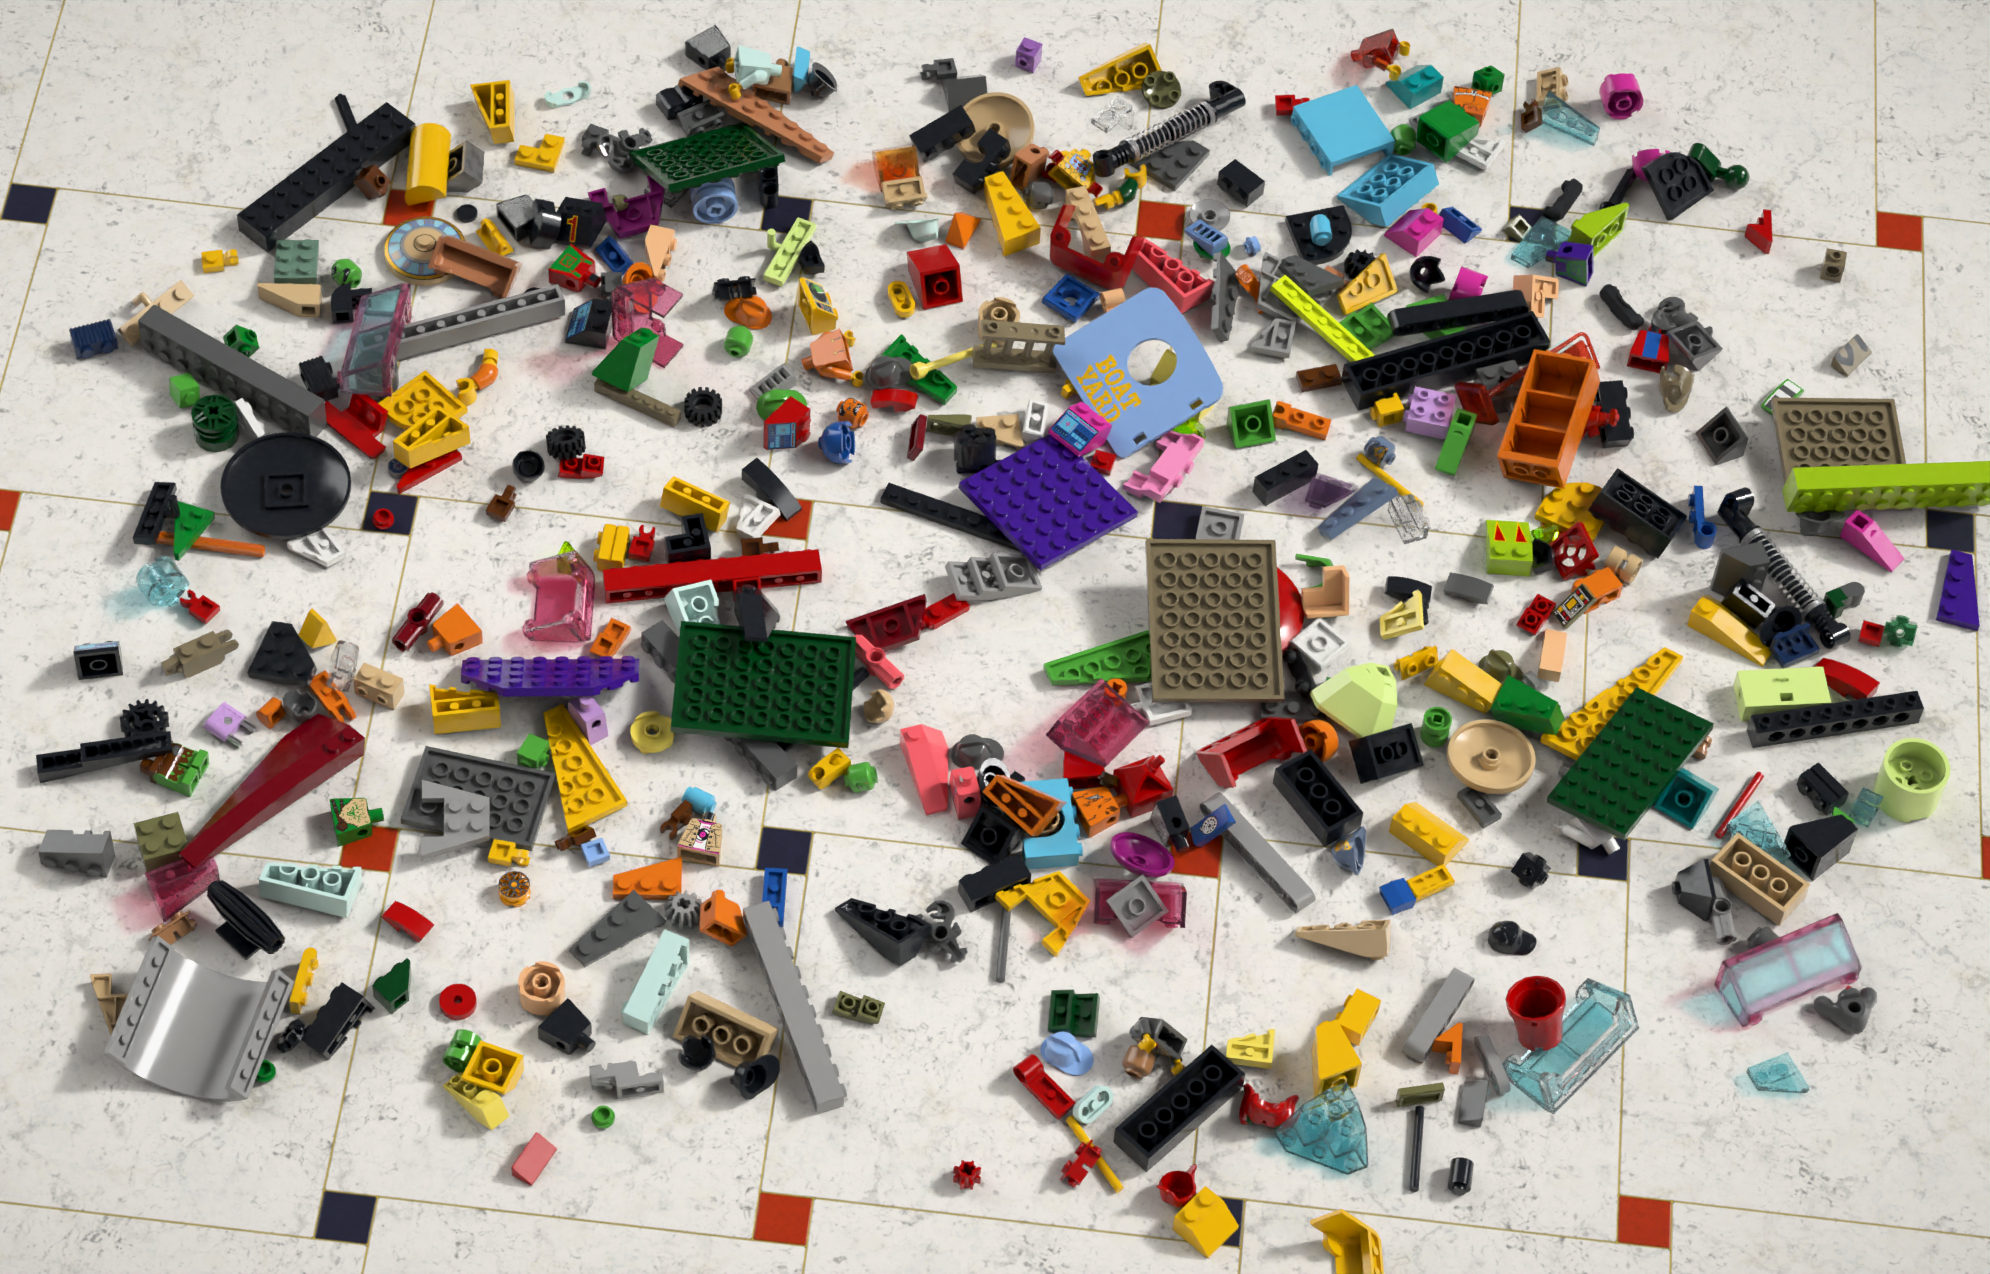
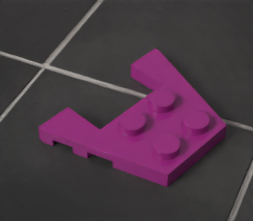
M649 175L647 179L651 192L624 200V202H629V205L623 211L616 212L613 203H609L606 188L587 192L590 201L602 203L607 223L619 239L647 232L650 225L660 226L665 188Z

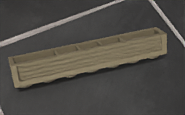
M599 378L594 382L595 392L675 428L681 419V410L635 389L627 392Z

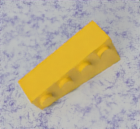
M1001 171L985 177L984 196L993 219V226L997 232L1003 257L1040 244L1041 227L1005 173Z

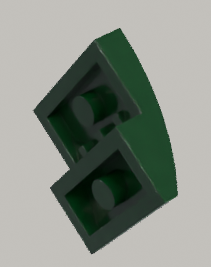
M1074 989L1051 990L1048 1032L1055 1034L1064 1031L1074 1037H1096L1100 1004L1099 994H1076Z

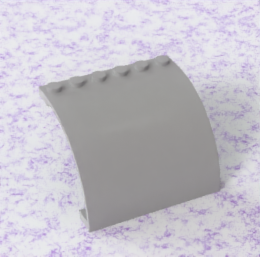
M159 936L152 937L103 1055L138 1078L176 1094L218 1102L248 1099L294 981L278 969L271 971L267 982L244 980L224 975L185 958L174 951L175 948Z

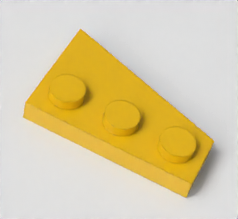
M1381 253L1336 295L1343 315H1347L1369 305L1371 302L1374 303L1398 292L1386 254Z

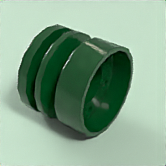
M208 395L199 399L193 405L191 416L195 441L199 447L210 452H221L233 447L239 437L237 413L234 403L222 395Z

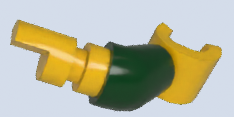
M1145 164L1140 166V172L1130 173L1129 168H1124V182L1121 186L1117 187L1116 191L1111 192V195L1108 193L1092 200L1095 206L1103 204L1104 208L1108 210L1113 208L1114 204L1116 206H1124L1131 203L1135 199L1137 189L1146 185L1147 174Z

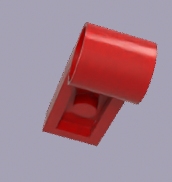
M1030 1054L1013 1067L1016 1078L1057 1120L1074 1108L1076 1102L1044 1071L1043 1064L1037 1056Z

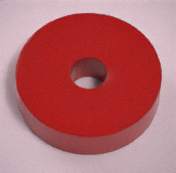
M452 984L441 992L439 1004L441 1012L447 1018L463 1020L474 1013L477 1007V999L471 987L465 984Z

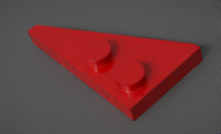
M456 449L413 468H408L396 485L397 492L401 494L460 462L462 454Z

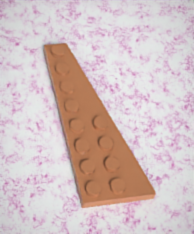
M715 67L679 79V87L686 86L694 91L693 95L697 97L702 95L710 99V104L725 107L728 114L752 127L756 124L765 129L764 133L766 135L774 134L781 138V143L798 147L799 153L818 163L832 159L834 152L826 144L819 142L811 133L804 131L796 122L789 120L782 112L774 109L767 101L755 95L752 90L741 89V97L733 100L728 87L730 84L739 83L736 82L735 78L725 73L722 68Z

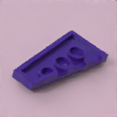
M1951 549L1936 621L1978 631L1980 624L1972 554Z

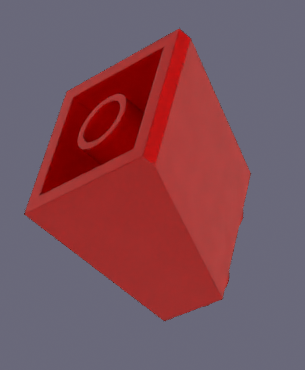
M946 244L907 252L908 271L923 310L963 302L960 264Z

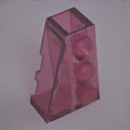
M214 857L195 870L181 859L145 873L147 888L163 923L205 893L213 881L220 880L218 866Z

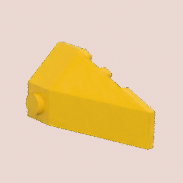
M1705 595L1699 599L1691 610L1687 623L1688 627L1761 667L1764 666L1772 653L1769 651V647L1762 644L1760 637L1742 619L1722 605L1721 601L1710 595Z

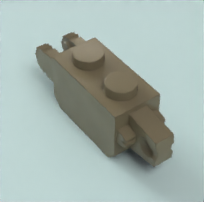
M229 629L216 634L214 631H211L173 648L174 654L169 659L161 662L162 670L166 676L183 673L185 677L190 678L221 664L225 660L224 655L236 650L239 643L235 639L230 640L233 633Z

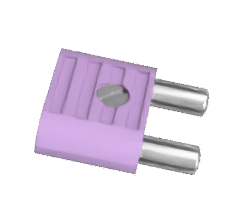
M223 702L207 719L203 728L225 743L229 741L240 748L243 745V741L234 736L237 730L243 726L254 733L257 726L246 720L247 716L226 702Z

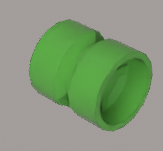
M1432 707L1424 714L1420 738L1423 743L1430 747H1440L1448 740L1452 716L1446 709Z
M466 1029L456 1030L450 1041L451 1046L447 1048L442 1058L443 1063L453 1071L464 1073L475 1049L482 1039L472 1031Z

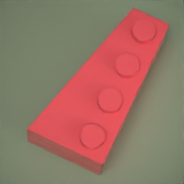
M1146 238L1132 267V270L1151 288L1163 290L1181 314L1209 300L1215 283L1209 278L1206 280L1201 277L1200 272L1194 268L1190 270L1183 266V262L1178 258L1174 259L1167 256L1165 250Z

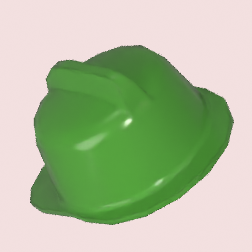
M773 389L759 397L756 409L758 415L763 420H766L790 396L807 406L805 397L796 390Z

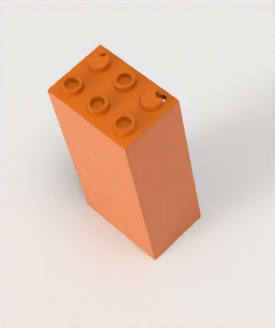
M1534 349L1497 455L1504 478L1565 488L1600 384L1595 360L1571 356L1568 353L1559 354L1549 350Z

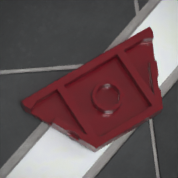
M925 594L845 622L848 629L855 635H863L874 647L881 648L886 652L920 640L927 599Z

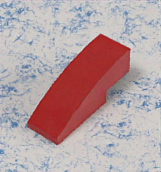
M1822 658L1814 666L1824 668L1827 686L1844 698L1848 694L1856 700L1871 698L1877 692L1880 684L1879 681L1868 674L1832 659Z

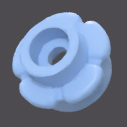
M1255 236L1251 238L1246 237L1244 248L1248 254L1252 253L1255 256L1257 252L1261 251L1260 243Z

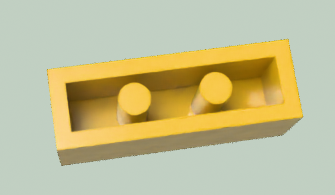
M675 476L663 487L660 507L679 516L703 513L706 528L716 533L726 522L730 506L729 501Z

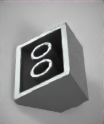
M1762 542L1721 549L1710 589L1725 597L1728 590L1743 578L1761 592L1770 565L1769 557Z

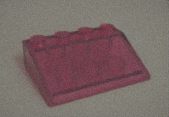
M1101 678L1056 721L1046 733V736L1061 750L1106 767L1150 722Z

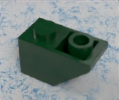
M408 958L403 962L395 964L390 972L385 976L377 978L372 985L373 997L391 1014L406 1004L410 998L412 972L411 962Z

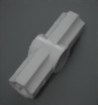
M1712 877L1716 900L1709 920L1713 924L1717 943L1728 945L1737 939L1731 915L1732 904L1727 898L1723 879Z

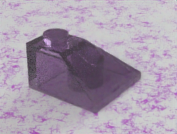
M1317 473L1311 479L1305 502L1310 503V507L1321 510L1322 507L1325 508L1351 495L1358 489V486Z

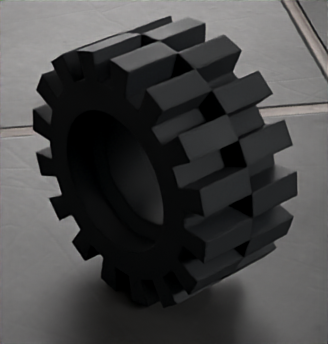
M698 387V391L695 388L692 389L691 393L688 392L687 397L684 399L685 418H688L689 423L694 421V426H698V423L701 424V427H705V424L708 427L712 426V422L716 424L722 414V398H720V394H716L714 389L710 392L709 387H705V390H702V387ZM699 404H707L710 405L711 408L708 410H699L695 408V406Z
M566 425V428L558 426L559 429L553 428L552 431L548 432V435L546 434L547 451L549 456H552L554 459L558 457L559 460L563 458L570 460V457L574 459L577 458V455L581 456L582 452H585V436L581 428L576 429V426L570 428L569 425Z

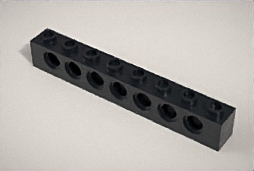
M1918 691L1751 715L1746 731L1752 747L1757 748L1919 723L1924 706Z

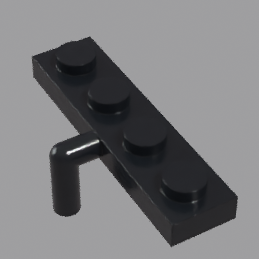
M154 482L133 535L134 544L155 545L165 519L180 517L178 500L175 495L177 491L176 483Z

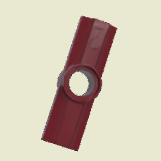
M433 592L427 593L418 606L408 612V619L392 638V644L402 652L409 651L419 636L424 635L428 631L429 623L444 605V601L439 595Z

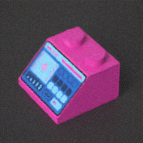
M1079 402L1068 407L1052 425L1048 433L1079 457L1103 446L1112 425L1104 417L1090 409L1087 404Z

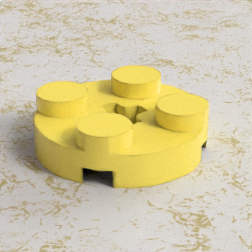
M648 711L635 718V722L630 728L632 743L639 748L641 753H657L673 745L675 732H670V717L659 715V712ZM650 729L658 731L655 735L648 734Z

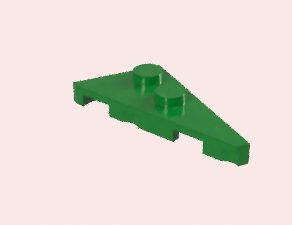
M178 501L180 517L175 518V560L179 561L215 519V512Z

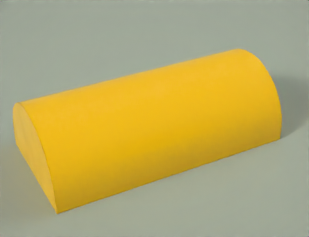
M423 123L417 125L411 131L405 201L408 206L446 197L451 133L439 124Z

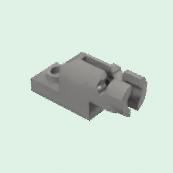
M636 1061L608 1063L606 1070L602 1068L601 1064L589 1066L592 1090H611L612 1087H615L617 1099L664 1092L662 1073L651 1072L639 1076Z

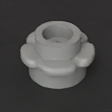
M1528 671L1526 674L1522 673L1523 679L1521 682L1537 690V687L1541 684L1538 677L1532 671Z

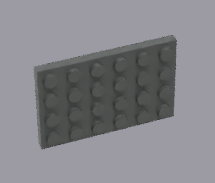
M425 746L401 816V824L444 833V803H422V780L490 797V841L486 842L493 843L494 839L514 842L518 849L532 851L554 786L556 773Z

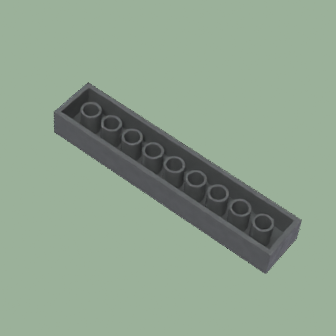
M153 305L138 320L141 343L145 351L152 352L163 361L175 365L179 370L190 373L198 381L209 384L214 390L225 393L232 400L243 398L245 402L251 405L253 410L260 413L264 418L278 423L283 429L317 437L327 426L324 399L156 305Z

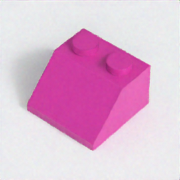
M1429 208L1409 210L1384 233V236L1417 257L1441 235L1444 218Z

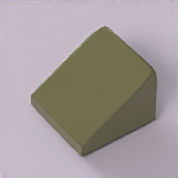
M1518 214L1511 218L1501 231L1522 242L1533 228Z

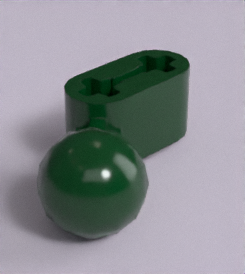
M1694 143L1691 146L1687 156L1693 157L1702 166L1710 183L1716 177L1721 178L1733 190L1742 189L1748 184L1750 176L1744 166L1732 165L1728 169L1721 167L1720 160L1704 144Z

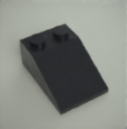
M1412 723L1348 741L1360 784L1424 765Z

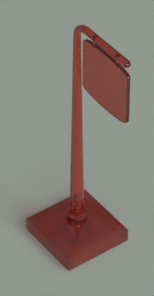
M1584 332L1575 334L1550 350L1553 353H1557L1578 337L1583 336L1587 345L1583 340H1580L1562 353H1568L1576 357H1586L1587 359L1593 358L1597 369H1600L1589 336ZM1528 365L1488 391L1486 386L1482 384L1462 381L1456 383L1454 388L1463 410L1477 414L1476 423L1492 426L1497 424L1499 419L1491 398L1526 374Z

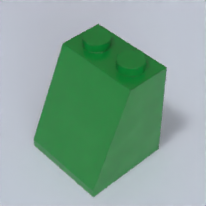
M1448 100L1419 116L1416 141L1447 163L1478 135L1480 123L1475 117L1464 112L1460 106Z
M639 328L623 338L593 370L592 375L624 391H631L648 379L659 335L653 333L648 328Z

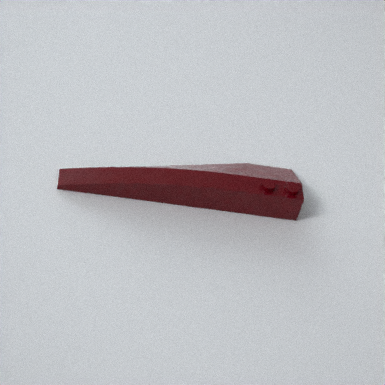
M319 713L316 714L313 718L286 734L185 846L179 853V857L194 870L362 757L364 755L365 737L349 724Z

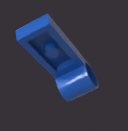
M1694 485L1692 494L1688 495V506H1691L1689 523L1692 524L1695 545L1701 549H1708L1713 545L1717 528L1712 522L1705 521L1703 486Z

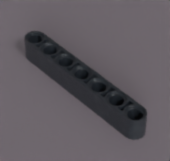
M1511 290L1398 308L1390 311L1387 319L1393 335L1398 337L1498 321L1527 313L1529 307L1521 290Z

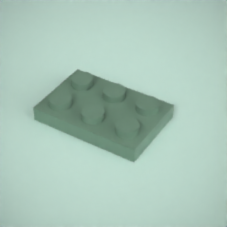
M277 240L274 283L316 284L319 240Z

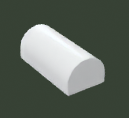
M1033 399L1028 400L1022 431V439L1025 442L1032 444L1041 438L1043 439L1049 408L1048 403Z

